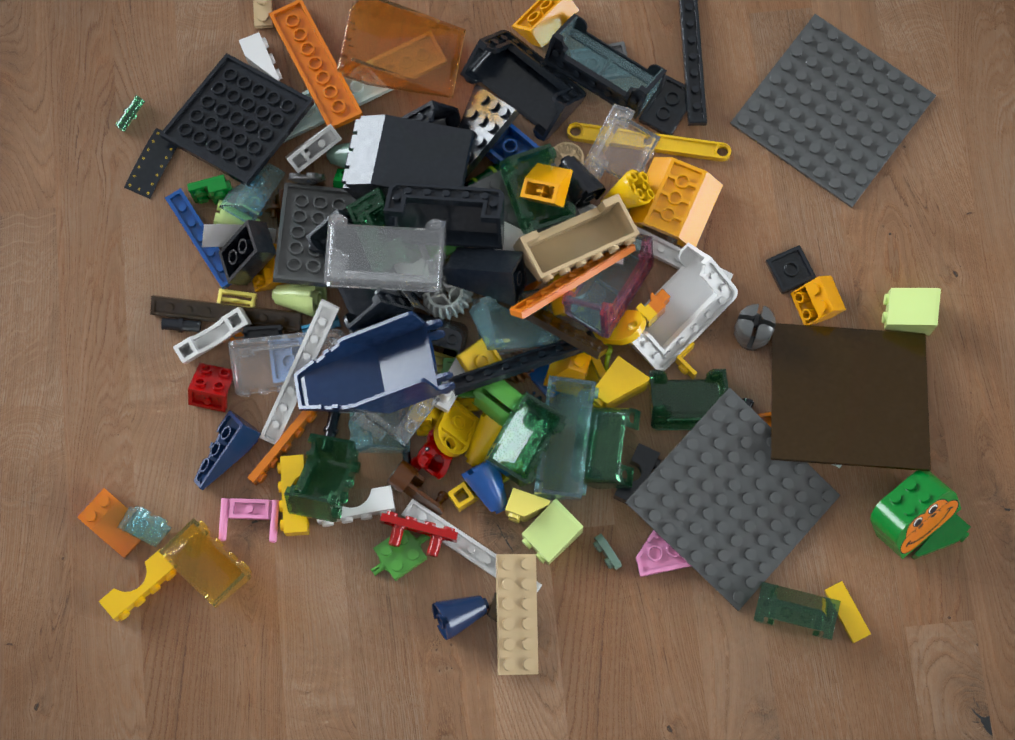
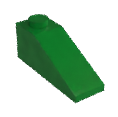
M955 514L929 536L911 558L915 560L954 545L958 541L963 542L969 536L967 531L971 526Z

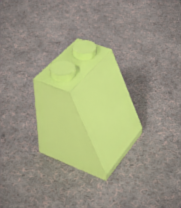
M891 288L884 295L883 305H886V312H883L881 321L884 323V330L925 333V335L930 336L938 325L941 289Z
M555 499L522 533V543L528 549L533 548L537 552L536 557L541 563L546 562L549 565L583 533L584 526Z

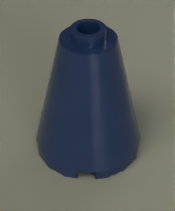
M480 595L437 601L432 604L433 617L438 620V630L445 640L452 639L486 615L487 609H489L488 601Z

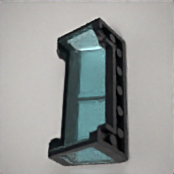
M574 13L552 35L543 62L636 119L661 85L667 70L657 64L650 65L648 69L588 33L586 21Z

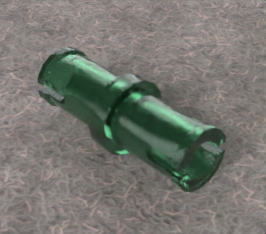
M135 95L128 108L123 110L124 113L115 126L125 132L132 120L137 118L136 114L145 104V101Z

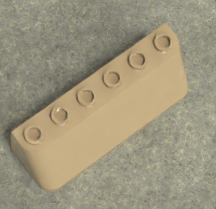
M618 193L603 200L594 209L538 233L535 230L519 237L513 245V249L523 252L525 266L538 282L543 281L545 284L553 280V276L560 274V276L567 274L571 271L570 268L576 266L578 269L586 265V261L590 259L596 261L603 257V254L606 252L611 254L619 250L621 245L629 246L636 242L635 238L640 233Z

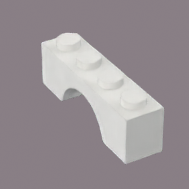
M237 307L221 317L219 321L209 328L188 337L173 346L181 362L188 364L242 331L243 327H249L252 323L243 308Z
M391 485L371 489L368 499L362 505L353 508L340 505L333 496L313 499L317 523L322 525V527L333 526L334 522L339 521L343 524L351 523L356 518L368 520L372 519L373 515L380 514L381 517V514H386L387 511L396 512Z

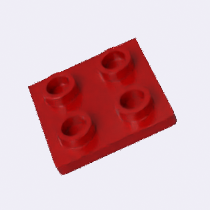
M199 363L188 387V405L226 412L228 408V392L235 378L236 370Z

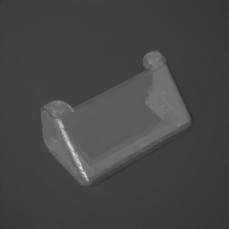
M341 214L329 216L324 268V283L331 287L382 288L385 290L435 292L441 289L444 275L443 270L446 264V221L433 219L426 223L425 228L354 225L348 224L347 218Z

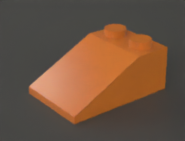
M105 488L77 517L124 559L151 530Z

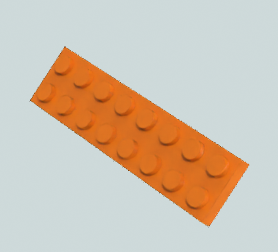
M296 0L268 13L326 125L331 124L334 129H337L363 116V112L303 0Z

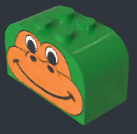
M917 470L875 506L871 513L870 521L876 536L901 559H904L961 510L957 494L931 471Z

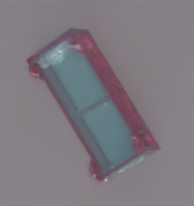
M639 234L635 238L636 242L633 243L635 244L636 251L624 257L623 265L614 263L580 284L575 292L570 290L565 293L562 299L565 314L601 337L609 338L654 266L652 236Z

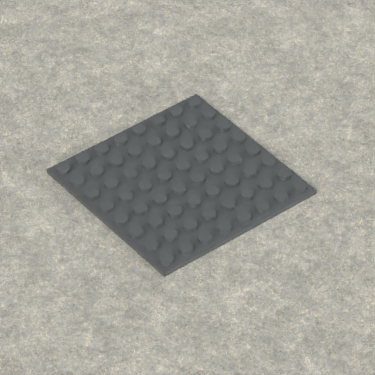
M814 14L730 124L852 208L936 95Z
M728 388L625 503L739 611L840 497V494L806 462L771 460V427L731 388Z

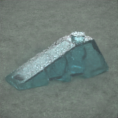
M269 163L260 171L249 186L241 183L229 191L219 207L243 222H246V220L256 221L284 177L285 172Z

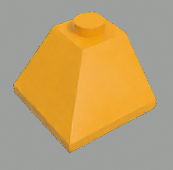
M580 353L551 363L543 386L580 397L592 356Z

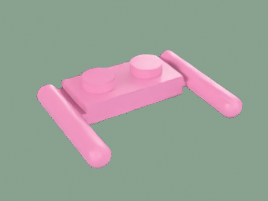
M221 498L218 539L220 541L226 540L228 518L270 520L269 541L271 543L277 542L279 500Z

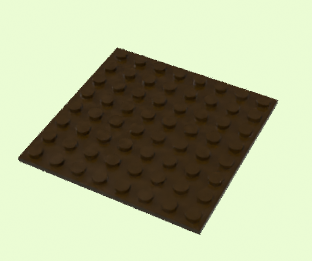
M776 323L772 334L771 460L931 471L925 333Z

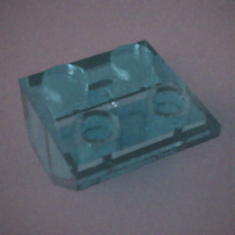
M136 506L135 508H128L117 528L156 547L172 527L168 526V521L162 517L150 516L151 512L149 510Z

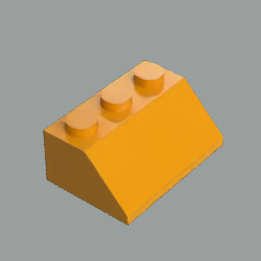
M537 0L512 25V28L529 43L542 48L550 42L552 35L579 10L572 0Z

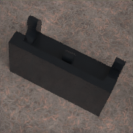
M282 325L243 327L245 348L270 347L284 343Z

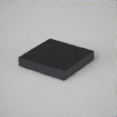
M800 245L765 261L781 294L787 293L817 278Z

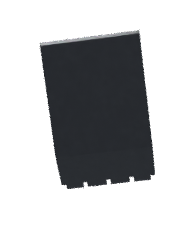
M366 115L355 120L352 133L356 135L351 136L349 150L352 152L347 154L345 168L348 169H344L341 183L344 184L343 189L360 204H385L388 189L396 182L464 187L474 138L473 130L391 115Z

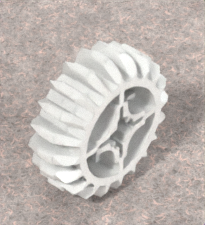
M438 273L439 279L426 282L427 287L423 288V305L433 317H439L442 320L447 317L450 320L454 315V317L458 318V313L464 314V308L469 309L468 303L472 302L471 296H473V292L447 284L446 276Z

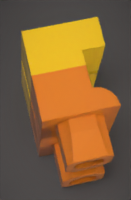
M663 288L656 295L653 292L651 293L650 303L646 306L640 303L635 308L646 319V326L648 328L665 313L666 305L670 302L671 296Z

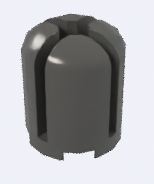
M751 304L741 310L734 326V335L742 348L756 351L768 344L775 330L776 318L774 313L766 306H763L760 314L757 313L759 304ZM753 327L756 328L755 336H751Z

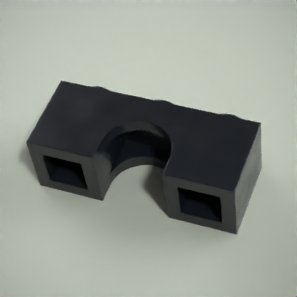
M640 443L638 444L630 464L639 469L641 476L635 481L622 478L614 494V499L626 504L625 502L648 478L653 469H656L660 464L659 452Z

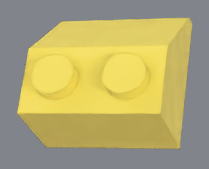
M513 488L505 513L509 517L508 520L512 522H526L540 515L550 505V500Z

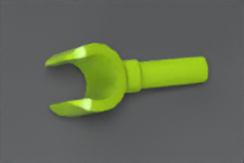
M606 344L609 347L605 354V371L609 369V361L613 352L612 346Z

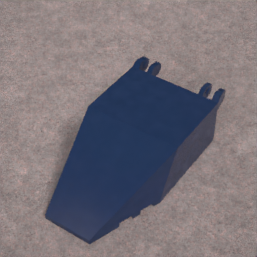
M408 311L341 337L335 346L331 349L327 348L322 352V356L315 361L311 360L293 374L299 410L390 414L453 391L456 387L453 382L440 385V382L448 381L454 376L452 372L438 374L432 340L444 337L445 331L436 330L430 333V330L442 327L443 321L436 319L425 322L414 312Z

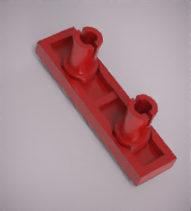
M387 511L386 514L382 513L380 517L381 524L392 527L388 544L394 547H400L403 533L406 530L430 537L427 555L432 557H438L442 541L457 542L458 532H455V529L452 527L444 526V528H439L433 522L425 521V523L417 522L416 518L406 516L404 519L391 511Z

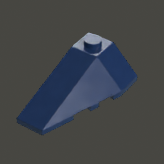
M231 410L228 411L216 431L219 433L215 443L211 442L209 446L210 454L208 458L202 461L194 478V482L201 490H204L249 452L253 445L258 442L261 435L254 426Z

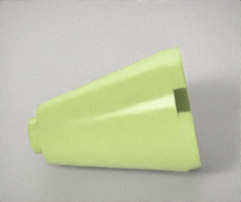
M299 284L277 285L272 291V299L275 304L314 317L321 300H327L326 287Z

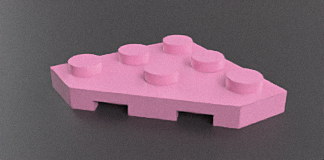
M654 530L636 556L640 577L692 567Z

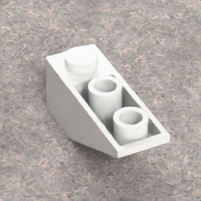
M258 32L239 40L248 64L278 81L283 79L279 68H274L273 64L276 61L272 53L268 54L267 48H269L265 37L261 38Z

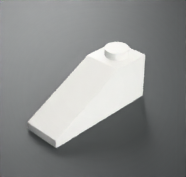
M330 124L294 149L285 158L296 172L300 173L341 141L342 138Z

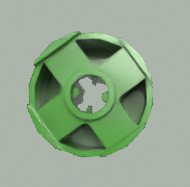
M505 380L477 388L473 392L476 396L472 403L504 428H510L521 420L513 411L519 412L522 415L526 413L528 406L526 397Z

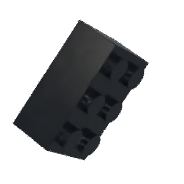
M246 220L219 251L228 284L248 285L276 255L267 223L254 220Z

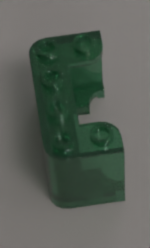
M551 143L509 156L499 163L516 218L524 234L576 217L575 206L569 200H565L564 208L529 201L520 197L524 179L537 163L551 165L555 162L557 154Z
M310 433L307 441L311 443V449L306 452L307 461L298 482L291 487L287 486L284 493L289 514L335 523L337 519L341 518L343 504L347 503L348 492L355 483L354 477L360 471L361 462H358L359 451L356 449L355 441Z

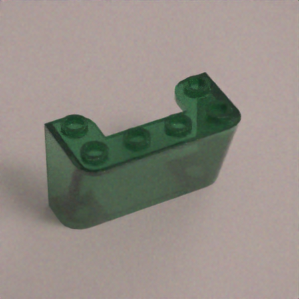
M525 392L511 411L486 454L484 461L520 487L528 485V483L531 484L537 475L534 472L541 462L540 455L549 448L551 436L556 435L557 432H562L566 425L564 423L566 416L528 392Z
M584 407L580 410L572 467V476L575 482L595 489L632 487L634 468L621 464L625 426L639 430L640 410L611 407ZM634 415V422L631 423L629 416ZM624 470L627 472L626 481H624L622 477V473Z

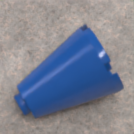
M494 457L489 459L490 461L483 462L465 471L461 476L489 511H495L498 514L506 509L505 505H507L508 500L498 459Z

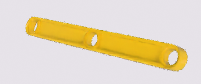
M578 122L571 123L567 128L568 138L576 142L720 162L727 161L731 155V147L722 142ZM578 128L581 133L578 136H573L570 130ZM646 138L653 139L654 144L652 146H646L644 144V140ZM720 148H724L727 150L728 154L726 156H720L717 153V150Z

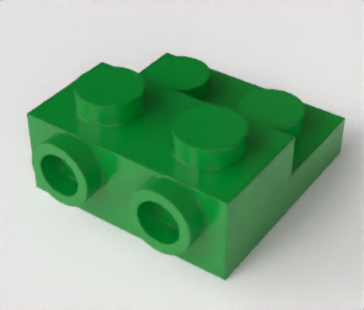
M224 174L187 184L188 191L195 203L203 204L212 199L214 204L218 205L219 199L230 202L235 197L233 186H231L230 180H226Z

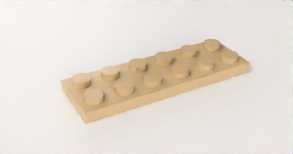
M497 554L498 675L538 674L536 554Z

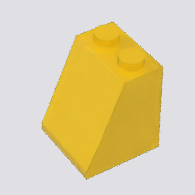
M618 356L592 390L590 396L591 405L598 411L603 410L607 412L645 391L648 388L650 378Z

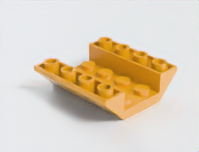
M654 157L646 175L648 176L647 182L655 197L648 204L631 208L629 214L634 224L641 229L646 226L678 239L677 245L684 247L687 243H690L696 247L723 185L709 172L676 158Z

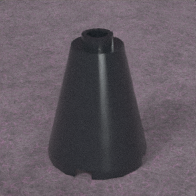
M568 155L560 160L559 167L573 170L567 192L573 208L576 206L577 209H582L590 205L592 199L598 200L605 193L604 185L575 156L570 157Z

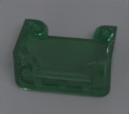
M712 369L706 374L705 379L668 380L666 372L662 370H649L651 427L655 430H691L728 390L726 369Z

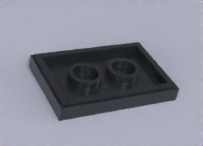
M665 74L661 85L651 97L638 122L661 134L673 135L687 112L685 84Z

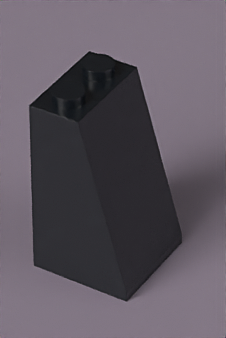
M457 247L443 269L447 284L510 305L517 304L527 285L522 251Z

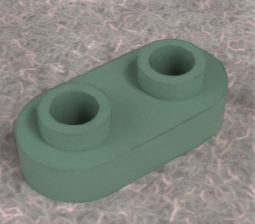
M600 533L594 537L595 542L593 545L599 553L602 552L606 557L604 562L608 568H613L616 571L622 567L619 558L604 536Z

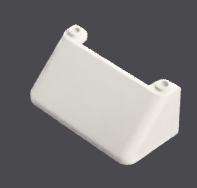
M687 243L678 255L679 261L683 266L655 293L656 295L663 288L671 296L670 302L666 305L665 313L649 328L645 326L643 333L636 340L629 343L634 350L658 371L666 370L676 360V357L694 342L736 299L738 294L736 286L713 258L690 243Z

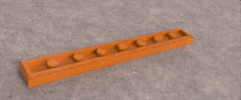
M635 244L629 246L621 245L619 250L611 254L606 252L603 254V257L596 261L588 260L586 265L573 269L509 309L510 314L521 319L528 317L636 251Z

